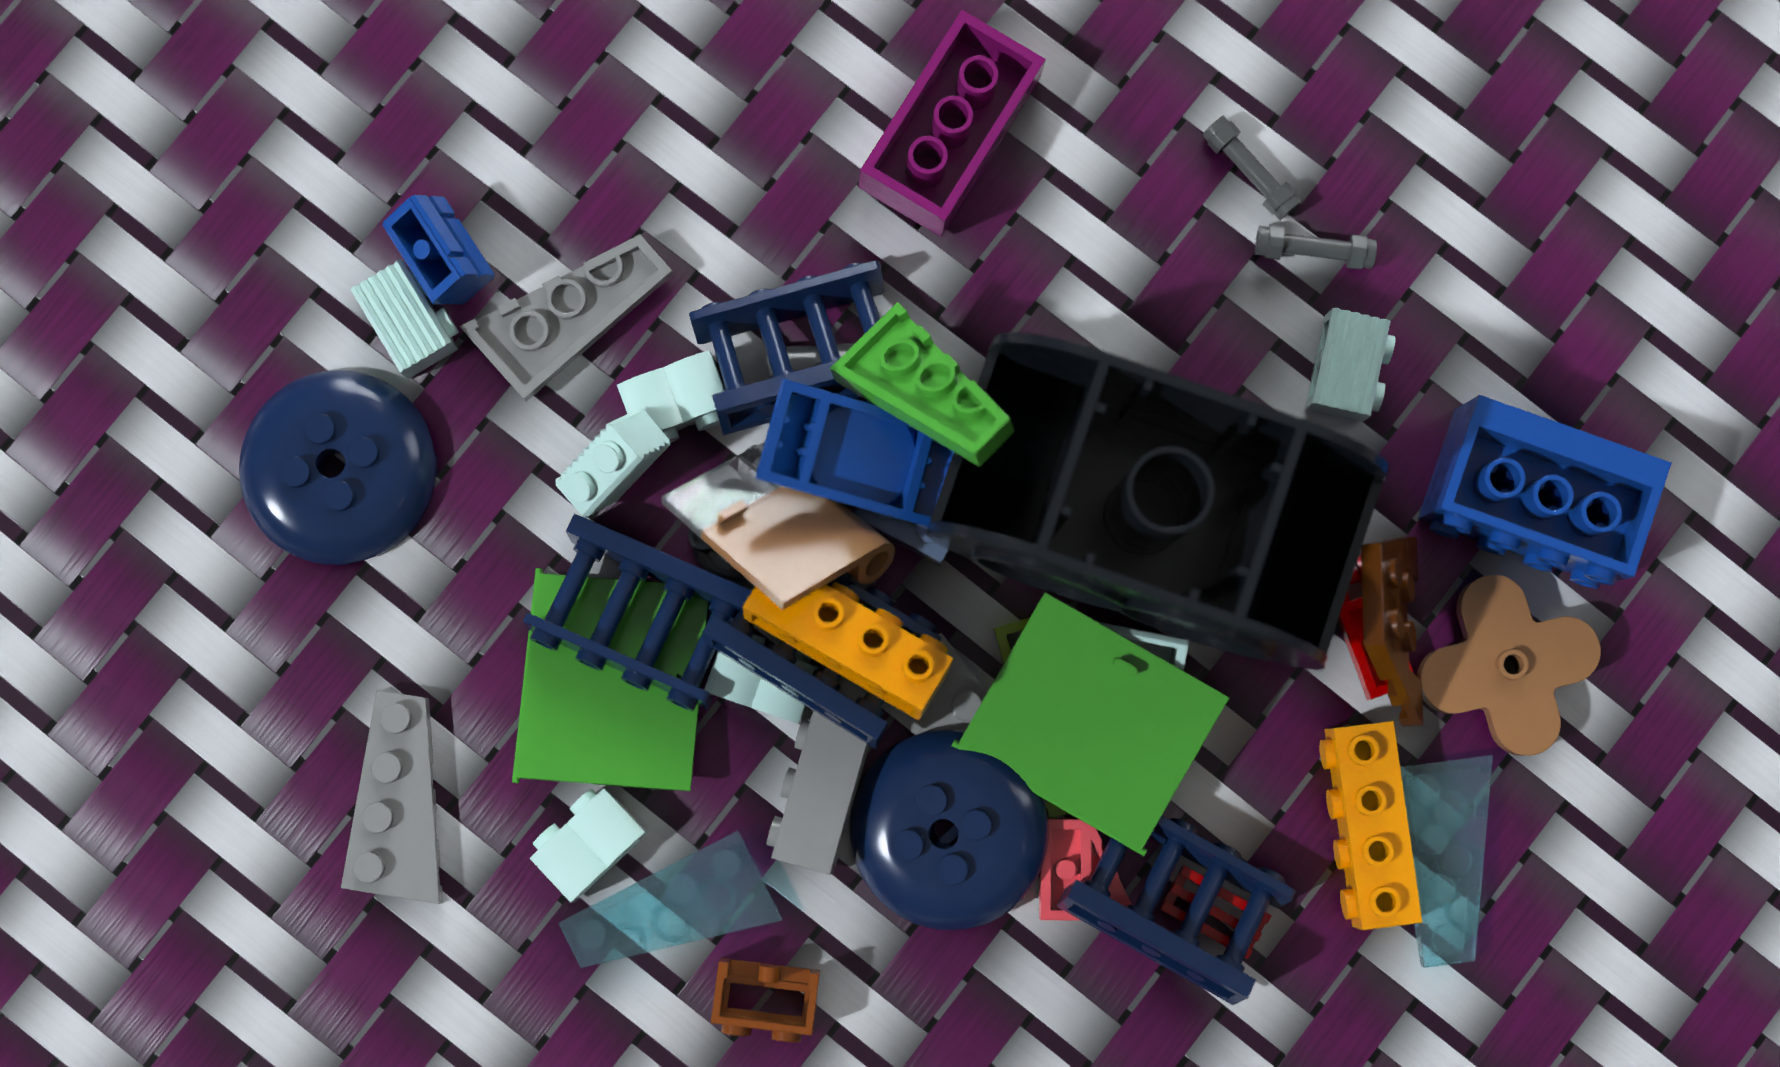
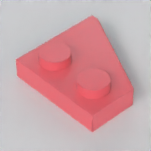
M1048 818L1049 841L1043 867L1039 873V919L1081 921L1056 906L1065 888L1076 879L1082 883L1084 880H1090L1105 848L1097 829L1080 819ZM1116 872L1108 888L1111 893L1110 898L1127 907L1132 904Z

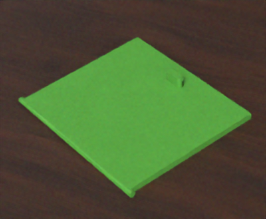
M536 568L531 606L532 615L545 619L566 575L543 574V569ZM587 577L563 628L590 640L618 579ZM639 582L608 648L636 659L667 593L663 589L665 583ZM692 596L691 601L684 602L654 665L655 669L681 680L707 624L708 602ZM529 631L512 783H520V779L691 792L699 705H696L694 711L681 708L666 699L669 692L653 685L650 686L648 691L638 689L621 680L623 672L608 665H605L603 671L586 666L575 659L578 652L563 645H560L557 651L545 648L530 639L533 632Z
M1044 592L960 741L954 739L951 746L961 750L984 753L1001 760L1017 772L1036 795L1144 856L1147 852V849L1144 848L1145 843L1229 697Z

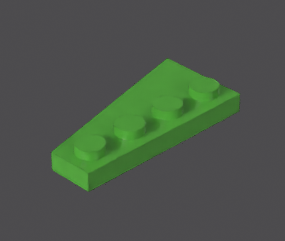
M899 302L830 368L837 383L979 467L1014 432L1011 420L974 380L970 381L961 372L959 365L948 353L944 354L934 344L929 333L921 325L917 326L910 319L908 312Z

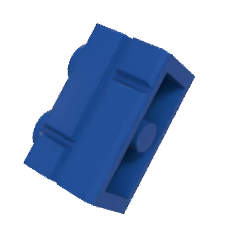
M413 195L406 199L383 221V228L432 304H464L494 278V272L461 221L455 219V212L445 197Z

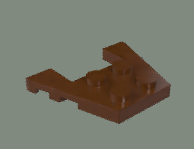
M1412 536L1366 543L1361 548L1364 647L1379 679L1388 680V697L1392 706H1401V713H1399L1401 725L1403 727L1423 726L1422 681L1409 669V652L1416 650L1417 636L1413 621H1408L1407 602H1414V581H1418L1417 538Z

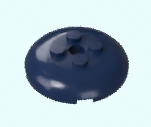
M350 370L322 371L304 376L287 384L270 397L259 409L242 443L239 460V479L242 495L251 517L259 529L278 547L298 558L313 563L350 565V563L363 561L377 555L380 556L390 551L416 528L425 515L434 493L437 479V455L434 452L432 438L424 417L410 399L386 381L362 372ZM335 454H343L345 458L344 470L340 475L328 478L325 473V460Z
M943 729L921 733L897 743L883 753L862 779L857 789L850 815V841L853 856L863 880L881 903L900 917L914 924L937 930L953 931L979 927L996 920L1010 911L1024 898L1038 878L1046 857L1049 841L1048 816H1046L1042 798L1028 787L1017 772L1001 760L984 753L952 747L954 739L960 741L965 732L963 730ZM947 819L956 825L958 829L956 843L943 844L940 842L935 834V822L937 820Z

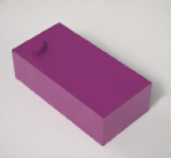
M961 10L860 169L858 188L942 237L1039 82L1046 59L966 11Z

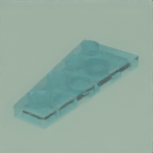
M1493 755L1400 767L1423 922L1414 925L1420 964L1424 968L1475 961Z
M738 830L558 924L580 968L783 921V917Z

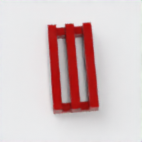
M1182 865L1159 909L1182 922L1186 912L1173 904L1177 896L1191 904L1195 894L1186 890L1183 886L1187 879L1200 886L1204 876ZM1221 887L1217 895L1242 911L1248 902ZM1214 905L1209 912V915L1234 929L1236 928L1239 919ZM1265 912L1244 958L1249 959L1255 942H1258L1262 935L1261 931L1272 917L1269 913ZM1205 923L1200 931L1207 937L1227 947L1230 937Z

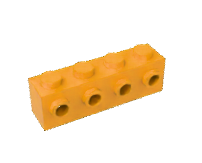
M833 583L831 587L824 585L784 610L755 586L743 605L745 620L918 721L921 720L952 666L953 657L946 654L948 648L943 643L926 634H922L920 638L902 629L904 623L898 617L881 608H878L876 612L869 610L857 603L859 601L857 594L838 583Z
M1394 721L1324 729L1326 739L1320 740L1319 751L1324 770L1330 769L1333 789L1327 790L1326 801L1330 818L1337 819L1340 839H1334L1333 851L1337 868L1344 869L1347 889L1340 891L1341 908L1344 918L1346 920L1351 919L1352 927L1360 930L1423 923Z

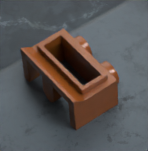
M721 958L718 962L711 1023L721 1024V1032L724 1034L751 1036L753 1028L772 1031L771 1039L801 1042L802 1035L812 1036L821 970ZM731 983L805 992L802 1016L728 1007Z

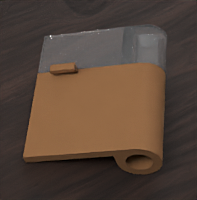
M765 442L750 446L743 453L662 496V504L782 610L846 572L861 584L872 583L888 569L895 555V546L845 504L755 479Z

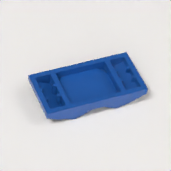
M782 379L755 479L928 527L954 451L876 405L788 379Z

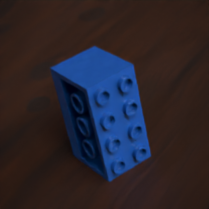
M1479 394L1454 410L1418 519L1431 523L1429 530L1438 535L1452 539H1458L1459 534L1478 540L1476 547L1483 551L1504 556L1507 550L1524 556L1522 563L1528 567L1544 572H1552L1554 567L1571 573L1569 580L1578 585L1599 589L1600 584L1614 585L1616 581L1635 576L1672 463Z

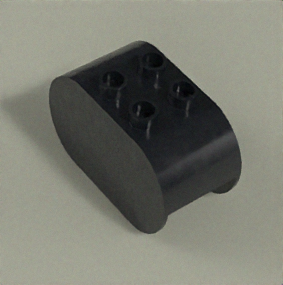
M1009 332L996 335L992 340L977 384L1010 418L1014 432L980 467L959 454L953 453L926 536L944 548L971 559L998 574L1058 596L1119 612L1138 622L1183 639L1248 658L1272 661L1305 669H1324L1328 658L1327 652L1379 492L1389 471L1387 461L1368 446L1327 427L1086 345L1031 333Z

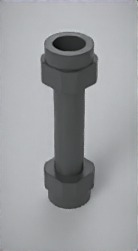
M1224 115L1221 116L1204 131L1202 136L1216 154L1223 151L1266 198L1263 203L1265 208L1281 221L1302 200L1296 195V191L1288 182H1285L1282 186L1237 138L1241 131L1232 121L1229 122Z
M1271 224L1268 227H1258L1255 241V255H1262L1266 259L1280 260L1282 253L1343 260L1346 261V268L1362 270L1363 268L1372 269L1377 252V241L1367 239V236L1352 234L1349 241L1292 235L1285 234L1284 226Z

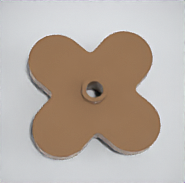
M1487 575L1477 578L1462 589L1457 600L1456 613L1463 638L1458 644L1432 651L1423 659L1418 668L1417 677L1422 681L1423 701L1432 709L1445 714H1457L1481 709L1485 713L1491 736L1499 747L1508 753L1518 756L1540 754L1554 744L1561 728V717L1554 696L1555 689L1580 682L1594 672L1601 655L1599 639L1595 631L1587 623L1575 617L1565 616L1535 622L1532 619L1523 590L1513 580L1501 575ZM1509 655L1515 663L1513 674L1508 673L1504 668V660Z

